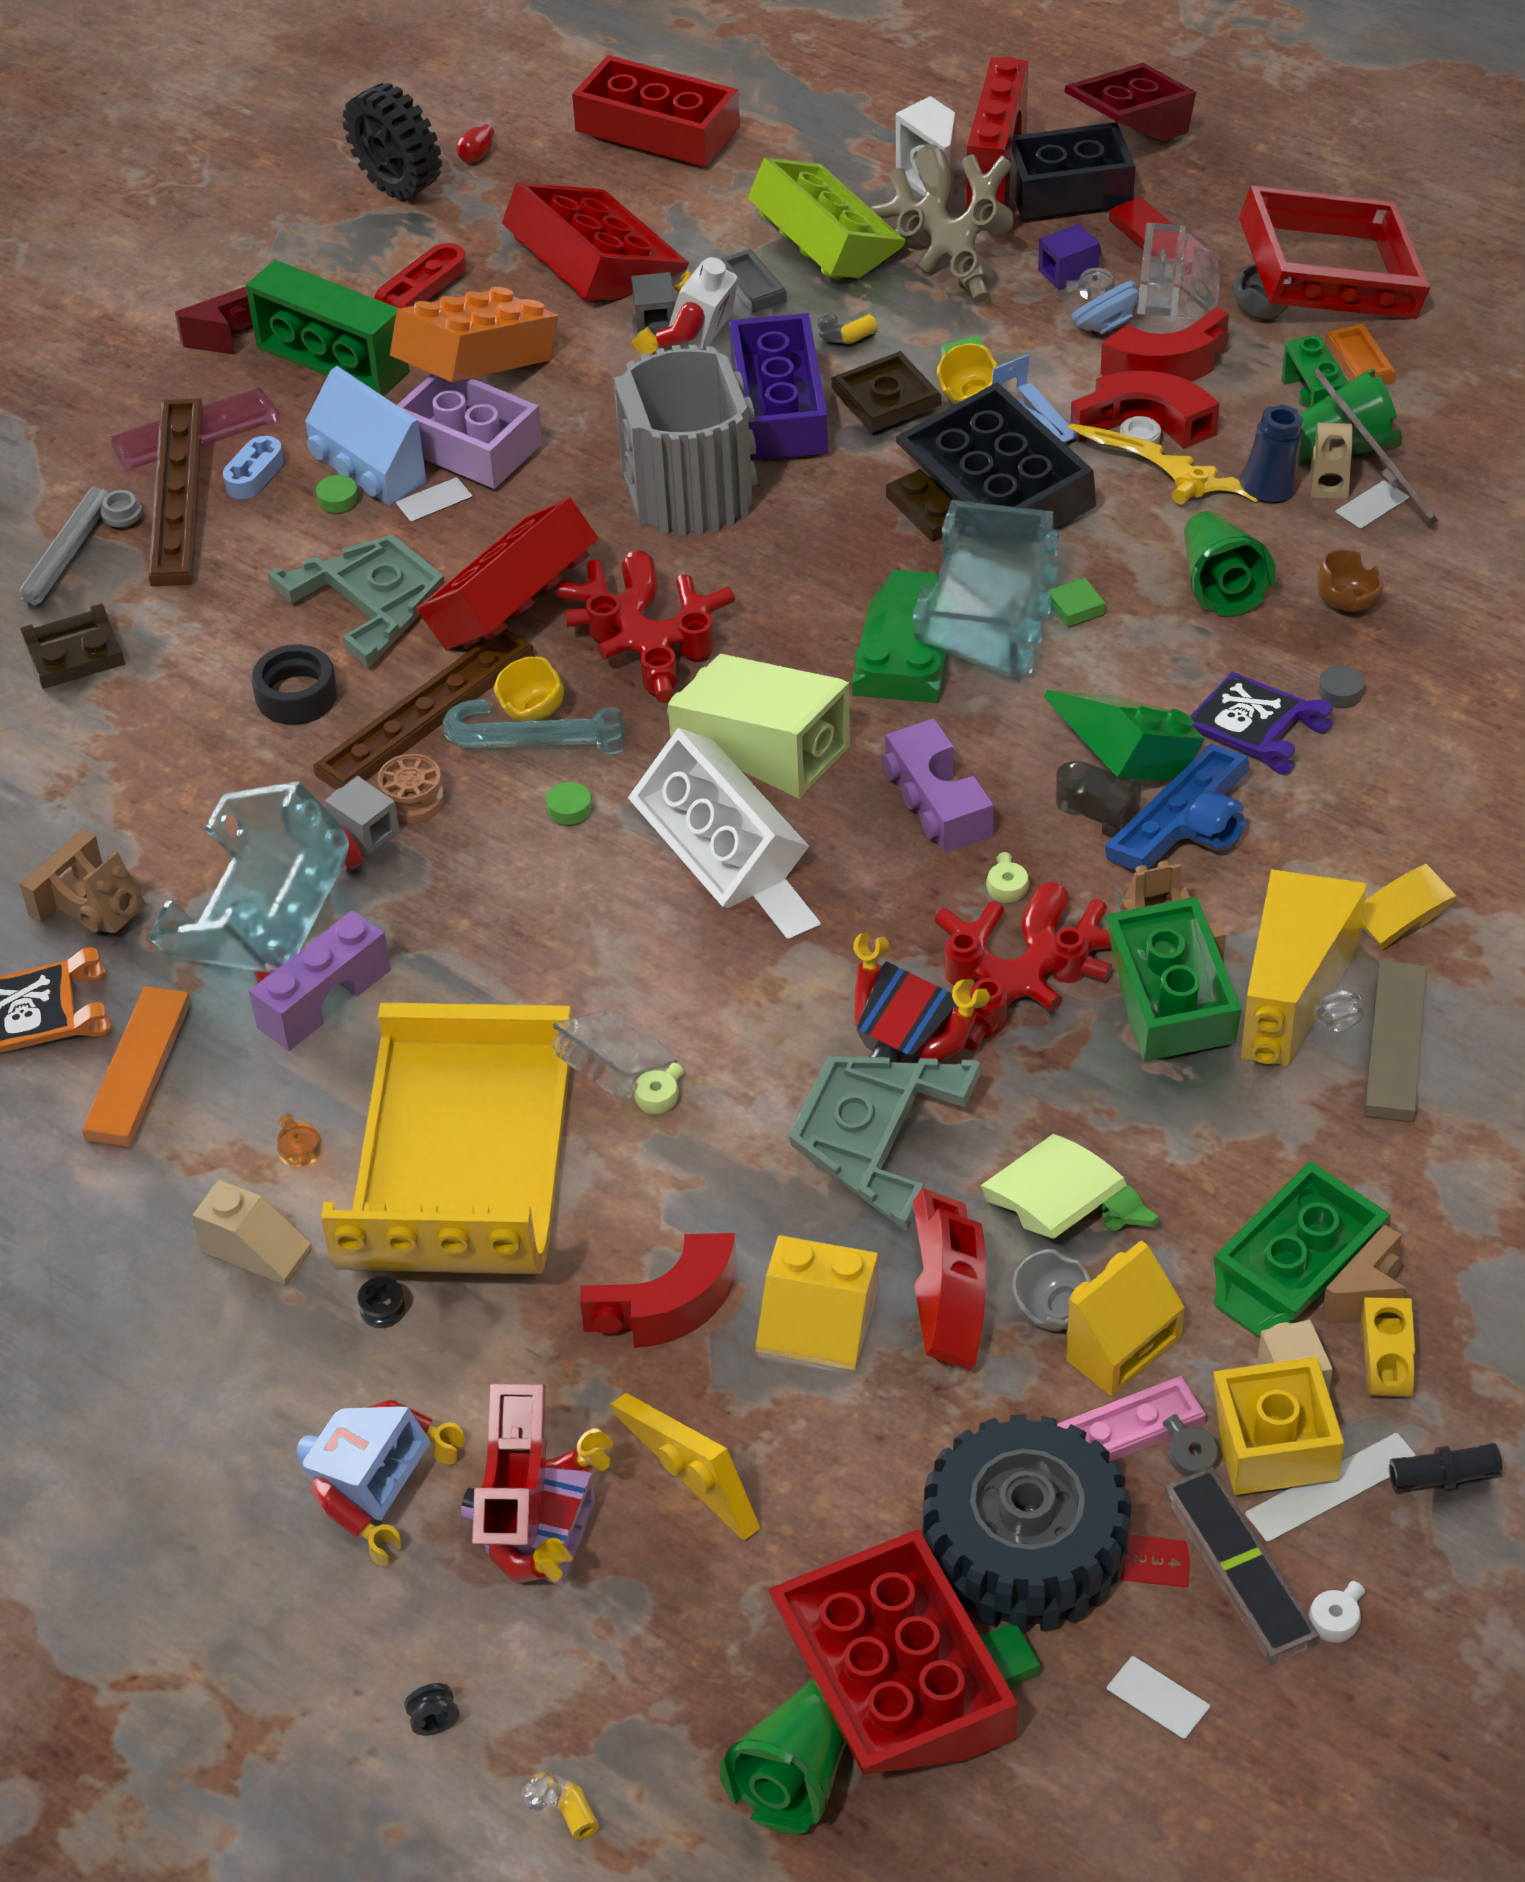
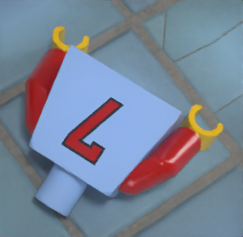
M387 1400L367 1408L341 1409L333 1415L320 1436L306 1435L297 1446V1459L312 1482L311 1493L317 1503L331 1520L355 1539L359 1535L366 1539L372 1561L380 1566L389 1565V1556L383 1549L378 1548L377 1545L381 1542H390L397 1549L401 1550V1540L395 1527L384 1524L374 1526L370 1522L372 1518L383 1519L431 1442L433 1443L434 1458L446 1465L454 1464L457 1461L458 1451L453 1445L462 1448L464 1444L463 1430L456 1423L448 1422L435 1427L431 1425V1418L394 1400Z

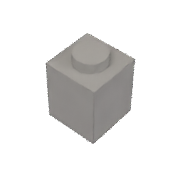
M359 776L342 788L337 789L325 800L330 831L343 825L354 839L360 852L366 857L400 833L395 801Z

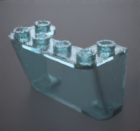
M951 500L942 527L944 561L933 594L931 586L923 585L913 612L915 640L1021 682L1024 674H1031L1034 660L1032 645L1040 644L1043 629L1041 616H1048L1051 606V591L1049 589L1050 587L1056 588L1059 581L1060 563L1053 562V556H1056L1058 551L1060 533L1059 530L1053 529V512Z
M300 782L222 795L205 830L233 858L199 923H196L173 899L166 900L147 935L165 955L175 959L271 974L299 952L349 850L348 837L343 827ZM228 813L234 815L238 823V831L234 838L227 834L224 827V820ZM173 919L180 926L168 927V924Z

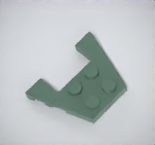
M393 534L342 549L343 556L326 561L314 557L302 561L303 568L284 573L283 568L280 567L268 572L270 586L291 604L329 584L371 620L342 636L344 648L367 668L372 666L417 619L420 614L416 608L445 584L444 576Z
M828 1056L790 1132L791 1146L897 1226L908 1230L915 1216L912 1201L921 1189L924 1188V1184L881 1170L917 1093L966 1107L982 1073L981 1062L962 1059V1064H939L938 1059L920 1058L918 1063H892L890 1058Z

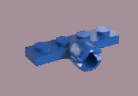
M1212 743L1208 745L1105 845L1107 860L1133 870L1141 865H1146L1147 869H1149L1181 839H1191L1194 843L1215 851L1231 849L1239 841L1246 821L1243 813H1240L1244 809L1243 804L1225 794L1250 770L1248 756Z

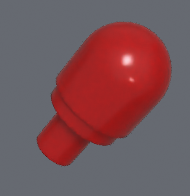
M484 124L481 128H470L459 138L456 144V152L462 161L469 164L477 163L490 151L492 145L491 138L494 136L492 126Z

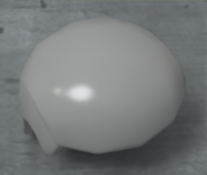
M1045 1249L1027 1256L1014 1272L1011 1290L1018 1308L1026 1319L1037 1327L1060 1332L1062 1329L1068 1330V1300L1072 1292L1085 1281L1091 1282L1092 1279L1087 1269H1084L1083 1264L1079 1260L1065 1257L1055 1249Z

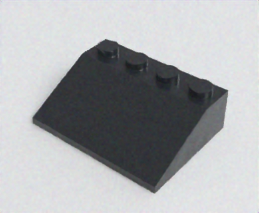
M998 382L896 436V443L989 533L1061 526L1096 507L1094 470Z

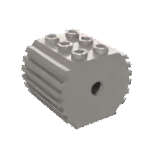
M680 345L671 346L672 350L664 351V348L656 349V354L649 356L648 353L640 355L641 360L634 363V360H631L626 364L627 371L622 376L614 377L621 471L640 526L649 524L657 527L660 533L669 535V530L677 531L678 536H687L686 532L694 531L695 535H703V530L710 529L711 533L719 531V526L726 524L727 528L735 525L734 519L739 516L741 520L748 516V508L752 505V486H757L758 484L755 465L753 461H750V455L756 454V444L753 432L748 426L749 422H754V409L751 398L743 397L744 384L740 371L733 372L727 355L718 353L716 348L706 346V350L698 349L697 345H688L689 349H681Z

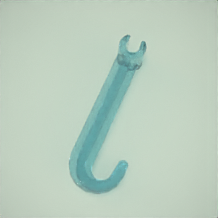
M475 699L453 706L446 713L443 720L447 739L451 743L464 748L597 744V748L605 754H617L624 750L622 738L625 735L622 713L620 709L615 707H606L598 710L594 714L593 719L476 724L461 722L462 719L468 716L491 711L490 700Z

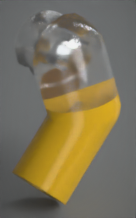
M548 1771L533 1774L530 1779L531 1782L522 1787L521 1797L529 1809H535L540 1812L548 1804L560 1809L575 1840H585L598 1831L599 1824L582 1788L577 1784Z

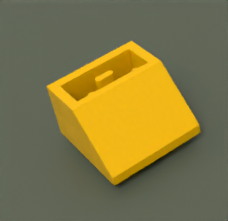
M1142 1240L1126 1253H1117L1109 1261L1101 1274L1091 1282L1085 1281L1078 1285L1068 1300L1066 1361L1111 1397L1182 1338L1185 1306L1150 1247Z

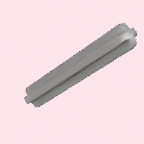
M96 486L90 488L20 587L21 600L25 604L30 603L37 606L42 602L100 519L103 499L109 494L105 488L99 489Z

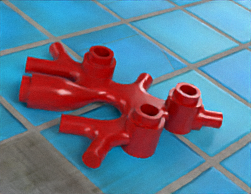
M641 550L628 553L622 562L621 570L626 590L624 593L611 594L608 592L603 562L598 559L590 560L586 565L589 578L587 583L578 584L560 581L556 584V598L586 603L584 608L565 610L567 628L588 625L589 634L599 643L597 645L598 651L604 660L626 650L638 652L641 655L643 687L650 695L656 697L662 703L671 700L674 696L673 689L677 685L676 657L671 647L679 643L680 652L689 661L701 662L707 659L714 648L712 618L710 614L735 602V596L729 587L706 596L697 595L693 578L685 574L679 576L676 580L681 603L679 614L664 621L648 619L645 617L644 611L655 599L658 589V577L653 558Z
M1047 882L1037 887L1025 908L1021 923L1027 951L1023 956L1015 959L999 958L993 955L987 947L988 939L1004 913V908L1000 903L996 901L988 902L979 919L970 923L964 922L947 908H942L938 911L934 922L951 935L945 943L944 974L946 979L953 985L960 980L973 979L975 985L970 990L971 1000L977 989H987L990 995L986 1006L974 1008L976 1019L964 1048L971 1051L977 1050L983 1038H989L992 1034L1001 1031L1007 1023V1007L1019 997L1029 996L1048 1011H1055L1060 1006L1062 997L1045 983L1044 976L1047 973H1051L1053 978L1063 983L1078 982L1085 975L1107 981L1112 964L1095 959L1089 955L1092 950L1112 949L1108 930L1098 927L1107 911V905L1102 900L1092 899L1076 928L1066 927L1055 933V929L1069 906L1068 892L1062 885L1056 882Z

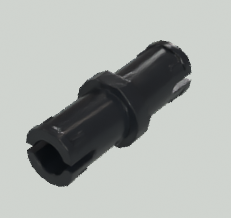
M1496 1443L1452 1451L1448 1446L1436 1447L1432 1454L1392 1458L1389 1461L1388 1467L1390 1482L1395 1493L1429 1486H1440L1445 1490L1455 1488L1457 1483L1468 1480L1500 1477L1502 1459Z

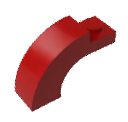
M1216 307L1188 328L1166 334L1145 332L1127 324L1102 342L1100 375L1106 376L1125 371H1155L1175 375L1190 382L1200 379L1214 371L1215 353L1221 352L1227 345L1229 339V313Z
M735 1233L684 1234V1246L679 1260L672 1269L655 1280L640 1284L581 1285L580 1306L584 1332L613 1334L620 1331H632L634 1348L671 1342L698 1329L721 1308L734 1284L737 1267Z

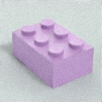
M431 374L397 404L398 407L418 419L423 459L493 489L499 486L543 444L539 405L473 378L450 382Z

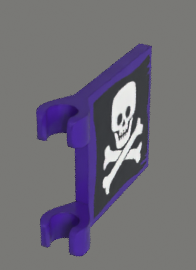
M1231 672L1190 717L1194 722L1193 726L1201 735L1260 758L1273 771L1285 775L1295 767V761L1289 760L1295 753V746L1288 741L1277 740L1298 718L1311 730L1320 734L1325 733L1333 725V721L1326 718L1333 711V706L1326 700L1306 701Z

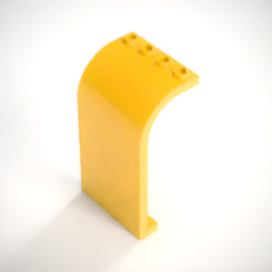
M380 1003L378 1021L381 1039L353 1209L336 1210L334 1202H323L321 1221L329 1258L333 1267L336 1270L541 1274L546 1264L551 1236L574 1039L570 1006Z

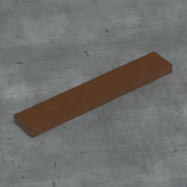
M202 399L161 400L149 563L150 586L193 585L203 424Z
M506 628L492 639L483 640L313 764L315 776L335 790L342 788L357 776L365 781L379 772L386 762L402 755L494 687L498 674L510 663L524 657H534L533 645Z

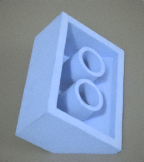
M338 366L333 368L305 420L308 435L307 447L314 458L324 461L337 470L340 475L352 478L368 495L375 496L390 507L396 501L403 499L427 483L418 419Z

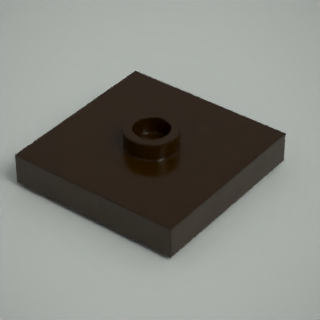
M901 351L831 377L833 391L871 433L942 406V394Z

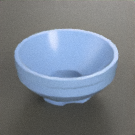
M1132 279L1105 292L1077 309L1070 317L1078 328L1099 332L1101 336L1114 330L1133 318L1132 313L1139 298L1136 282Z

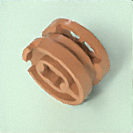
M405 754L389 760L382 766L378 774L379 790L395 801L398 822L407 824L420 823L434 817L441 810L444 803L439 766L431 758L419 754ZM407 762H416L412 767H405V765L403 764ZM423 763L429 766L430 769H425L420 766Z

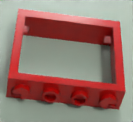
M1250 186L1239 215V220L1270 304L1410 319L1418 318L1431 287L1396 202ZM1377 210H1387L1384 217L1377 212ZM1274 228L1374 239L1388 273L1288 263L1284 258Z

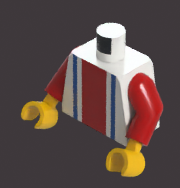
M714 257L706 258L700 263L693 274L690 271H686L680 277L682 282L673 287L679 295L669 326L658 330L656 336L646 327L630 343L640 355L645 353L651 355L659 347L666 349L676 345H680L681 349H689L688 345H697L698 349L706 350V346H709L732 314L739 279L737 275L726 268L724 262Z

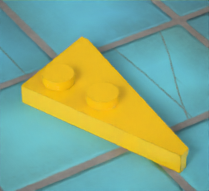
M624 1393L610 1403L614 1415L659 1458L664 1468L688 1486L740 1539L745 1541L761 1529L726 1447L628 1393Z

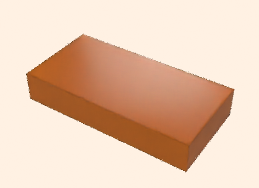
M1364 324L1326 332L1325 344L1350 381L1365 371L1375 369V377L1381 376L1385 385L1394 383L1396 371Z

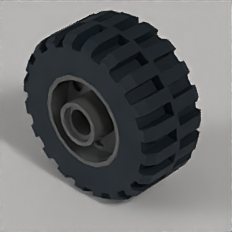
M1026 1414L1010 1415L1009 1422L999 1423L997 1418L979 1423V1432L974 1434L968 1429L953 1439V1450L949 1447L943 1449L934 1461V1471L927 1476L924 1487L922 1535L966 1613H969L972 1608L979 1612L978 1621L993 1627L996 1625L997 1620L1018 1626L1020 1631L1026 1632L1027 1624H1040L1041 1631L1058 1628L1059 1619L1067 1617L1069 1622H1075L1087 1615L1088 1602L1092 1606H1099L1110 1595V1586L1118 1583L1124 1569L1132 1507L1130 1491L1124 1488L1125 1476L1119 1464L1115 1462L1109 1463L1110 1452L1099 1441L1094 1440L1091 1444L1086 1441L1087 1432L1072 1424L1069 1425L1068 1429L1057 1426L1058 1419L1041 1416V1421L1026 1420Z

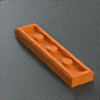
M148 986L143 987L83 1125L82 1133L85 1141L131 1147L191 1005L189 992Z

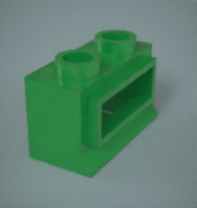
M1317 335L1285 342L1281 381L1284 385L1301 381L1306 382L1308 387L1300 391L1299 404L1301 406L1311 407L1330 395L1313 372L1319 369L1335 391L1349 382L1325 342Z

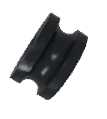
M376 1277L365 1282L359 1289L357 1296L362 1320L367 1325L374 1328H387L398 1323L404 1316L405 1302L401 1285L396 1280L389 1277ZM389 1298L390 1304L386 1305L383 1303ZM375 1300L380 1302L375 1307L372 1304Z
M443 1683L428 1684L414 1690L406 1697L404 1706L406 1713L411 1716L410 1725L414 1733L422 1736L435 1735L451 1728L458 1721L460 1714L457 1705L453 1702L454 1696L450 1686Z

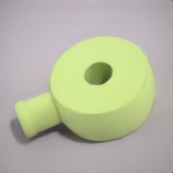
M1002 852L996 857L998 864L992 867L986 879L989 895L998 902L1015 903L1023 899L1028 892L1030 885L1028 873L1021 865L1012 863L1011 854Z
M672 1063L666 1071L653 1070L642 1074L637 1079L633 1091L638 1107L649 1114H663L671 1110L678 1100L679 1087L676 1081L684 1074L683 1068L678 1063Z

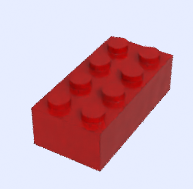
M607 55L572 93L576 132L620 143L627 147L653 152L660 156L675 158L693 165L707 167L740 128L738 89Z
M568 497L525 516L418 606L416 610L445 650L461 644L467 649L483 637L486 640H490L508 626L504 621L511 614L517 616L535 603L532 597L539 590L543 593L558 584L563 579L560 572L564 568L572 569L587 559L590 554L586 549L599 538L571 497Z

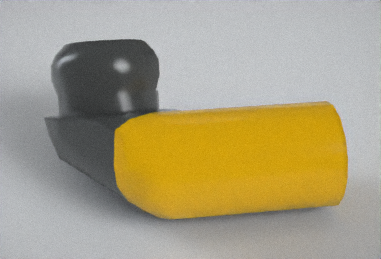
M835 314L824 315L817 321V326L820 329L818 334L825 342L853 344L876 333L878 330L876 320L870 314L849 324L839 325L838 317Z

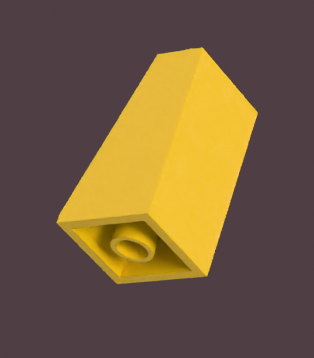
M1271 869L1247 993L1241 1059L1257 1061L1262 1064L1290 1065L1357 954L1367 883Z

